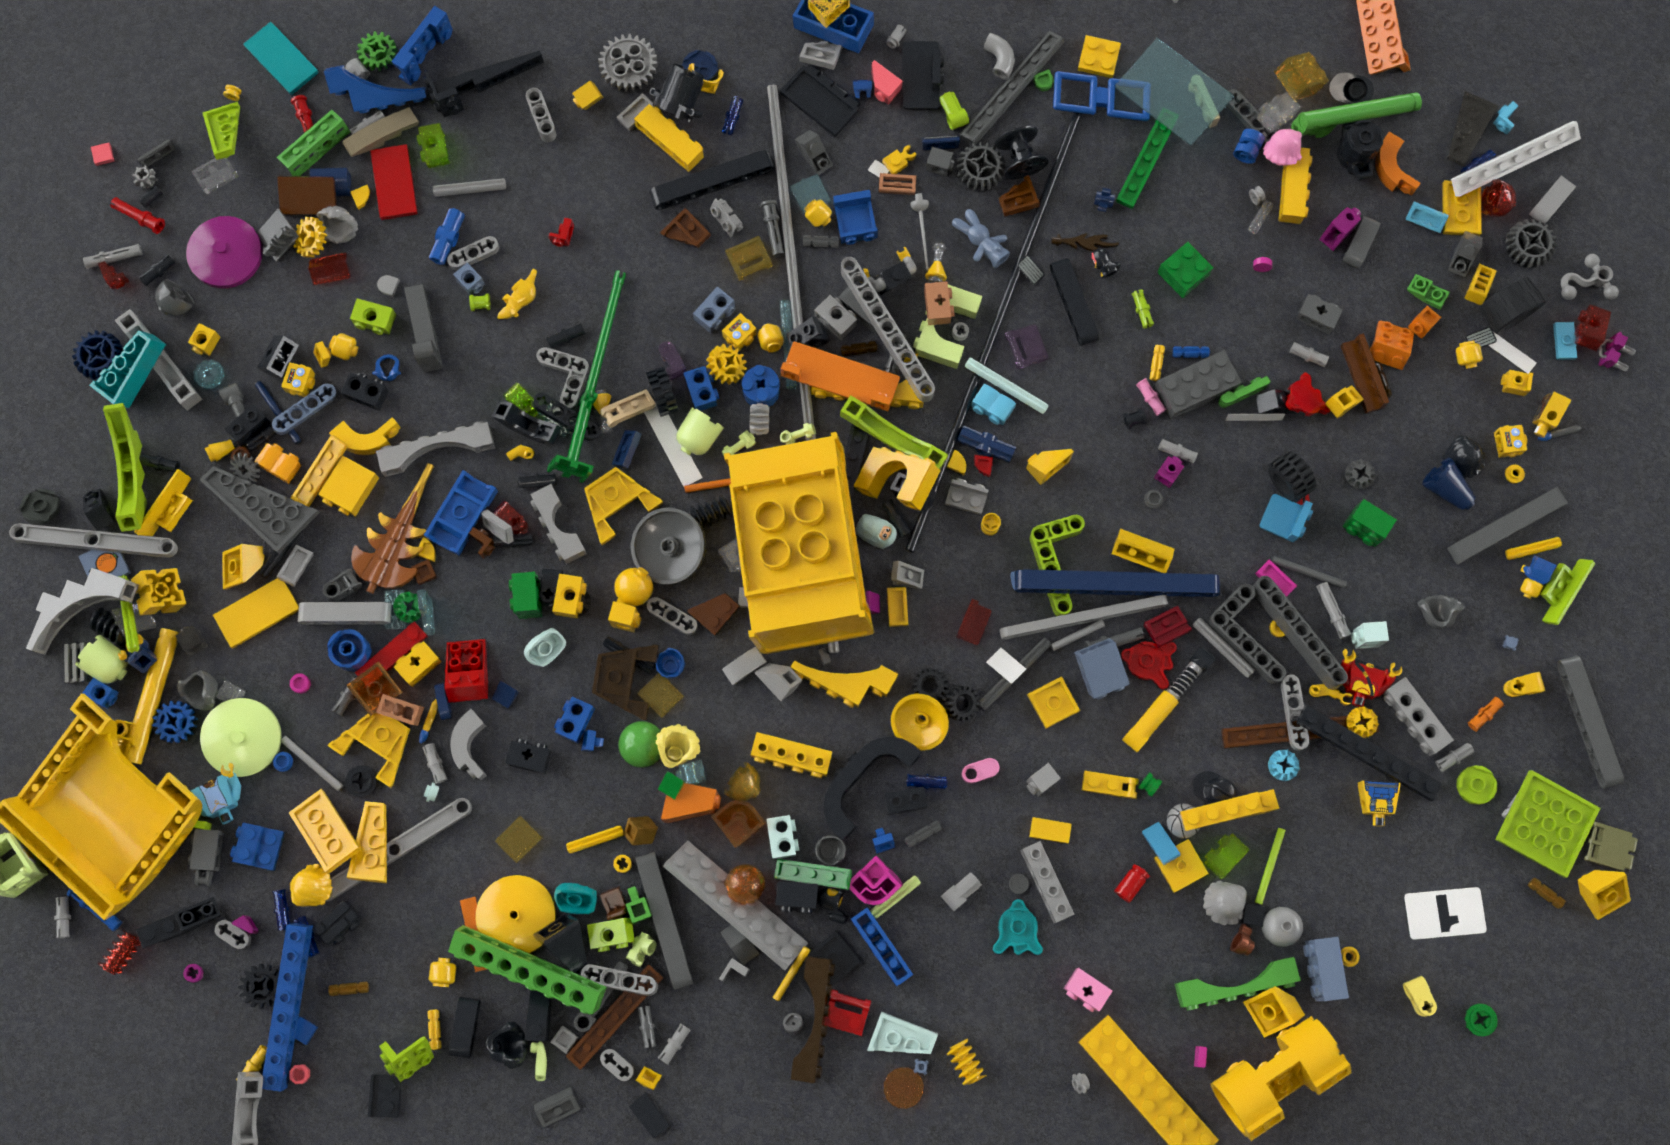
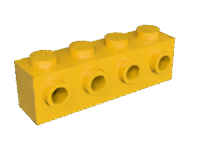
M648 104L634 118L635 126L688 172L704 158L703 147L697 141L693 142L687 132L684 130L680 131L673 120L670 118L666 119L659 108Z
M1301 148L1302 158L1297 160L1296 164L1283 166L1279 222L1301 224L1303 219L1307 218L1308 207H1306V201H1308L1310 190H1307V184L1311 180V173L1308 171L1312 164L1310 148Z
M756 732L750 755L758 763L765 764V761L772 762L773 766L784 769V766L791 767L793 772L803 774V771L811 773L810 776L822 778V776L827 777L832 751Z

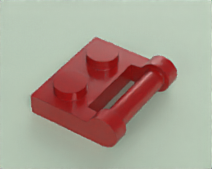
M833 989L828 1004L830 1005L829 1017H825L824 1025L862 1036L871 1000L857 999L840 994L837 990ZM838 1001L863 1008L862 1013L858 1014L834 1007L835 1002Z

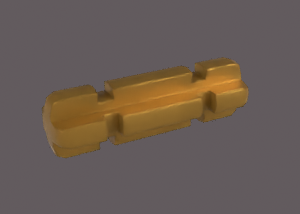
M1532 878L1528 883V887L1533 891L1536 890V893L1548 902H1552V905L1557 909L1562 908L1566 901L1562 897H1558L1557 893L1545 884H1541V881L1537 878Z
M359 982V984L346 983L340 984V986L337 984L330 985L328 992L330 996L358 994V992L367 993L369 992L368 982Z

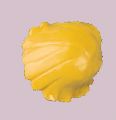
M320 864L307 865L306 869H302L290 882L292 903L301 907L324 905L325 901L330 898L333 888L331 886L330 873L327 874Z

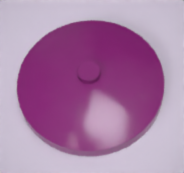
M231 216L215 217L201 224L191 235L186 250L187 262L191 271L200 281L215 288H232L249 280L259 268L263 255L261 240L253 227L244 220Z

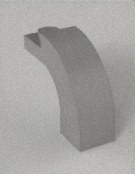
M470 709L454 727L450 744L451 753L455 764L461 771L468 767L469 769L466 771L473 779L477 777L479 780H483L487 775L472 758L470 748L473 738L486 725Z

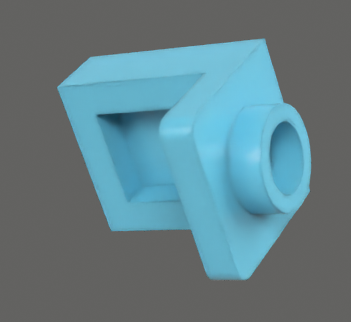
M1514 101L1509 106L1505 104L1498 111L1499 116L1493 122L1496 128L1506 135L1515 126L1508 119L1518 107Z

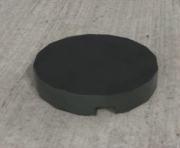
M38 489L36 492L28 493L20 504V511L25 520L36 525H42L55 519L61 508L59 498L48 489Z

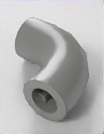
M990 33L983 49L994 54L997 58V62L992 70L993 74L1000 79L1007 80L1015 63L1013 49L1006 40Z

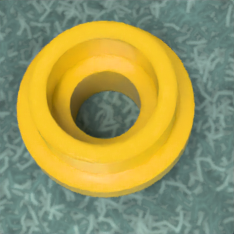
M1510 465L1505 471V477L1511 483H1519L1524 479L1525 472L1519 465ZM1513 471H1516L1518 476H1514Z
M1344 947L1341 950L1344 966L1353 967L1359 962V953L1355 948ZM1347 953H1350L1352 956L1350 961L1346 959Z

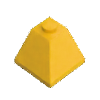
M1072 449L1044 451L1039 455L1035 453L1027 460L1029 463L1026 469L1042 485L1070 462L1074 451Z
M240 544L222 552L223 589L227 590L245 583L263 566V546Z
M1593 870L1578 879L1580 894L1597 920L1631 901L1627 875L1624 872Z
M1276 986L1243 1002L1264 1038L1295 1024L1305 1016L1295 997Z

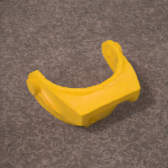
M693 63L689 64L688 70H694ZM719 69L718 78L714 81L703 79L704 84L701 91L715 94L724 71Z

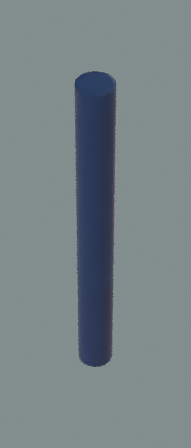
M261 381L255 383V387L277 417L283 413ZM294 429L288 432V435L295 444H299L302 441Z

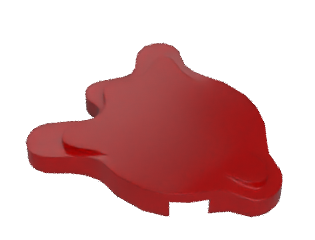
M1307 372L1300 376V380L1289 386L1290 394L1287 396L1286 406L1289 410L1296 411L1297 413L1302 411L1306 413L1305 416H1312L1316 413L1328 414L1331 411L1322 400L1321 391L1312 387L1311 376Z
M1144 641L1130 649H1124L1121 652V659L1135 677L1153 681L1160 689L1164 690L1169 686L1164 670H1171L1173 668L1171 655L1176 651L1177 646L1175 643L1169 642L1157 648V644Z

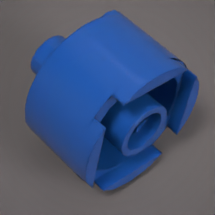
M756 365L745 373L742 379V390L746 402L749 405L763 403L770 407L778 400L780 381L774 370L766 366Z
M355 630L337 631L328 641L327 648L330 660L343 670L355 672L370 659L372 649L368 640ZM348 648L352 649L350 653L346 651Z

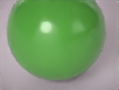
M637 721L628 725L622 731L618 742L622 758L628 764L638 768L649 767L655 764L660 759L656 736L661 730L656 725L647 721Z

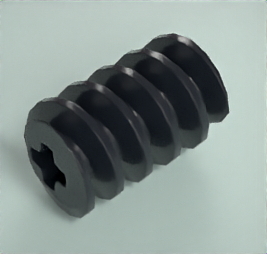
M722 495L719 496V502L713 498L712 505L705 501V507L699 503L698 510L693 506L690 507V514L703 528L705 527V521L712 525V518L719 522L720 515L724 520L726 519V513L733 517L729 504Z
M98 608L90 620V629L107 639L109 638L110 641L116 642L119 646L126 644L123 619L119 618L116 621V615L110 616L109 611L104 612V608Z

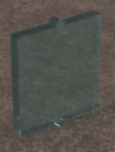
M818 174L807 179L803 178L802 181L790 186L803 214L806 212L805 207L814 199L816 201L823 200L826 204L831 203Z

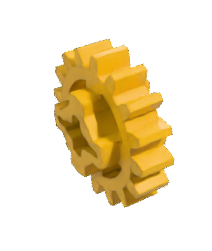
M305 217V220H300L301 225H296L297 231L295 232L299 237L296 239L294 248H297V253L301 254V256L314 258L315 255H320L319 250H324L322 245L327 242L324 240L327 236L324 233L326 227L322 226L323 221H320L318 218Z
M722 344L721 347L717 345L712 349L709 357L706 359L709 362L706 367L712 370L709 374L715 375L714 380L721 379V384L727 381L728 385H730L732 382L737 383L745 375L744 372L747 368L744 365L747 362L741 359L744 355L738 354V348L732 350V345L726 348V345Z

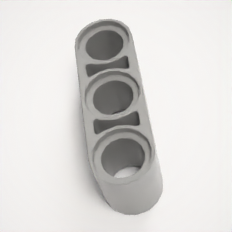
M531 88L526 92V99L539 135L544 142H552L556 138V130L544 97L538 88ZM533 98H539L537 101H531ZM541 113L545 114L542 117H538V115ZM551 129L550 132L544 133V130Z
M1561 175L1529 215L1536 221L1542 220V225L1544 226L1576 186Z

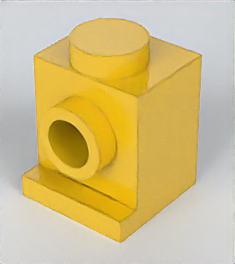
M1509 370L1501 378L1502 392L1525 396L1531 391L1533 373Z

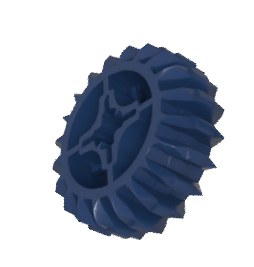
M95 330L94 335L88 332L87 338L81 336L83 341L81 343L76 342L78 348H73L76 354L72 355V358L75 360L73 362L74 366L78 367L77 371L82 373L84 377L94 381L100 377L103 369H107L113 363L112 359L123 352L124 346L120 344V340L112 333L108 334L106 331L100 333ZM111 348L112 353H111V357L109 358V352H110L109 349ZM89 353V358L87 359L88 363H86V357Z

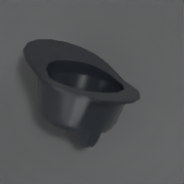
M1342 72L1333 77L1330 82L1329 90L1334 99L1343 103L1352 104L1369 101L1374 94L1373 83L1361 75Z
M1204 771L1194 779L1193 791L1195 795L1207 804L1238 797L1235 785L1217 773Z

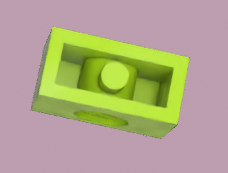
M357 298L350 320L354 327L360 330H365L366 328L378 335H383V333L389 335L396 313L391 307ZM371 316H376L375 320L369 321Z
M621 918L587 925L590 949H598V952L609 951L610 946H616V949L626 948L628 943L635 942L631 918ZM610 931H612L614 934L612 940H610L609 938Z

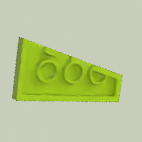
M238 101L203 112L216 160L228 158L235 154L240 114Z

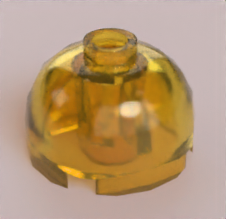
M744 762V768L739 766L727 784L730 785L729 790H724V795L737 802L748 801L751 797L756 798L761 791V788H759L761 782L760 774L747 762Z

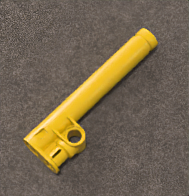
M165 628L160 629L159 638L154 649L157 661L148 669L133 723L115 720L117 724L118 746L126 759L133 764L141 765L153 727L152 724H154L155 720L153 716L157 714L156 710L160 704L176 650L177 640H179L180 633ZM124 725V731L118 734L119 727Z

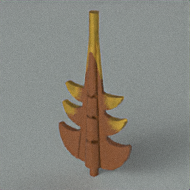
M427 463L418 483L395 519L389 518L381 512L378 514L381 525L387 530L386 534H378L371 528H367L368 541L376 551L374 553H366L356 545L353 548L351 556L352 566L360 578L370 583L366 590L368 593L373 594L377 586L388 589L402 587L410 582L418 571L416 568H405L398 562L400 559H412L423 551L422 547L408 545L406 539H418L424 536L426 529L412 526V522L425 485L434 468L432 464Z

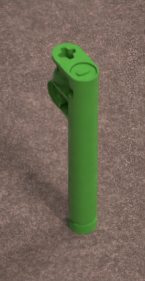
M1415 92L1301 112L1293 121L1291 129L1301 132L1302 136L1315 135V138H1321L1331 133L1340 124L1418 111L1422 106V99L1420 94Z

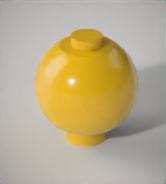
M641 567L628 568L622 571L616 578L614 585L615 594L618 597L616 602L630 606H639L648 601L653 592V582L648 575V571Z

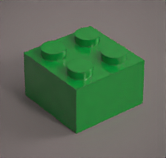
M1187 242L1160 265L1157 273L1183 299L1211 274L1213 267Z
M1363 499L1352 510L1342 527L1350 535L1363 539L1362 541L1366 545L1376 547L1387 537L1397 519Z
M535 572L512 573V579L509 580V590L513 594V598L510 599V609L513 610V613L519 619L542 617V602L539 595L541 585L540 579Z

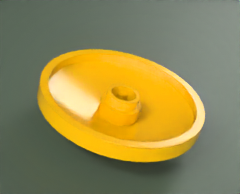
M521 875L507 876L492 883L480 897L476 909L478 932L527 953H532L542 946L533 934L556 920V907L549 891L540 882ZM514 911L518 914L515 919L511 917V913H514Z

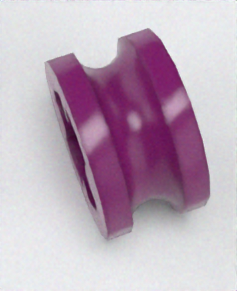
M197 964L186 966L183 972L184 978L192 983L199 982L204 975L202 967ZM192 968L198 970V975L195 974L196 978L189 976Z

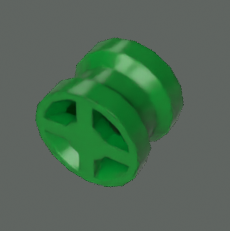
M1149 772L1138 788L1147 791L1148 795L1152 797L1162 781L1155 779L1153 774Z

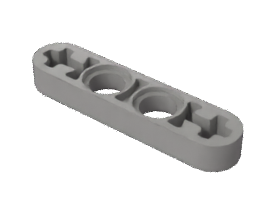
M1290 674L1281 681V691L1289 742L1294 750L1300 751L1308 746L1309 735L1307 729L1302 726L1294 727L1291 723L1293 717L1299 718L1304 704L1299 678ZM1289 679L1291 682L1295 683V685L1292 686V693L1296 691L1297 694L1287 695V693L1291 692L1290 686L1286 685ZM1290 698L1297 699V708L1289 706L1288 700ZM1303 730V732L1299 733L1300 739L1304 740L1301 746H1299V743H1295V740L1298 739V734H1293V731Z
M586 965L581 971V976L589 979L586 973L591 972V969H593L595 974L600 975V982H598L599 978L591 976L590 980L610 989L644 996H652L658 990L657 982L650 976L596 965ZM608 973L615 975V980L611 984L605 982V976ZM627 977L634 978V984L630 988L624 986V980ZM650 981V984L653 985V988H649L648 991H646V989L643 986L638 985L639 982L642 984H648V982Z

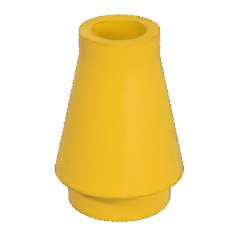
M230 439L208 444L205 451L211 462L215 460L217 462L233 451L235 447Z

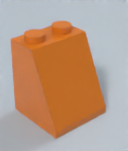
M685 783L675 800L666 795L661 819L664 823H672L713 814L715 809H719L721 797L716 789Z

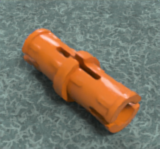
M1494 697L1485 707H1481L1478 710L1479 713L1468 722V726L1477 732L1487 721L1493 719V715L1504 706V703L1498 697Z

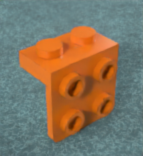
M1379 321L1374 342L1370 347L1374 361L1403 370L1411 355L1414 332L1408 328L1393 325L1390 322Z

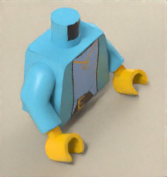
M229 763L230 770L228 771L222 765L220 770L221 776L191 790L202 802L201 815L210 818L219 816L222 824H227L234 820L230 810L238 806L237 801L240 799L241 784L236 774L233 773L234 765L232 763Z

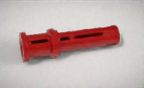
M297 95L290 101L295 107V116L300 120L305 133L313 126L311 119L312 111L308 108L307 97L305 95Z
M117 197L112 199L111 203L113 204H110L111 208L138 221L140 226L150 228L155 234H159L164 229V219L154 217L149 211L143 212Z

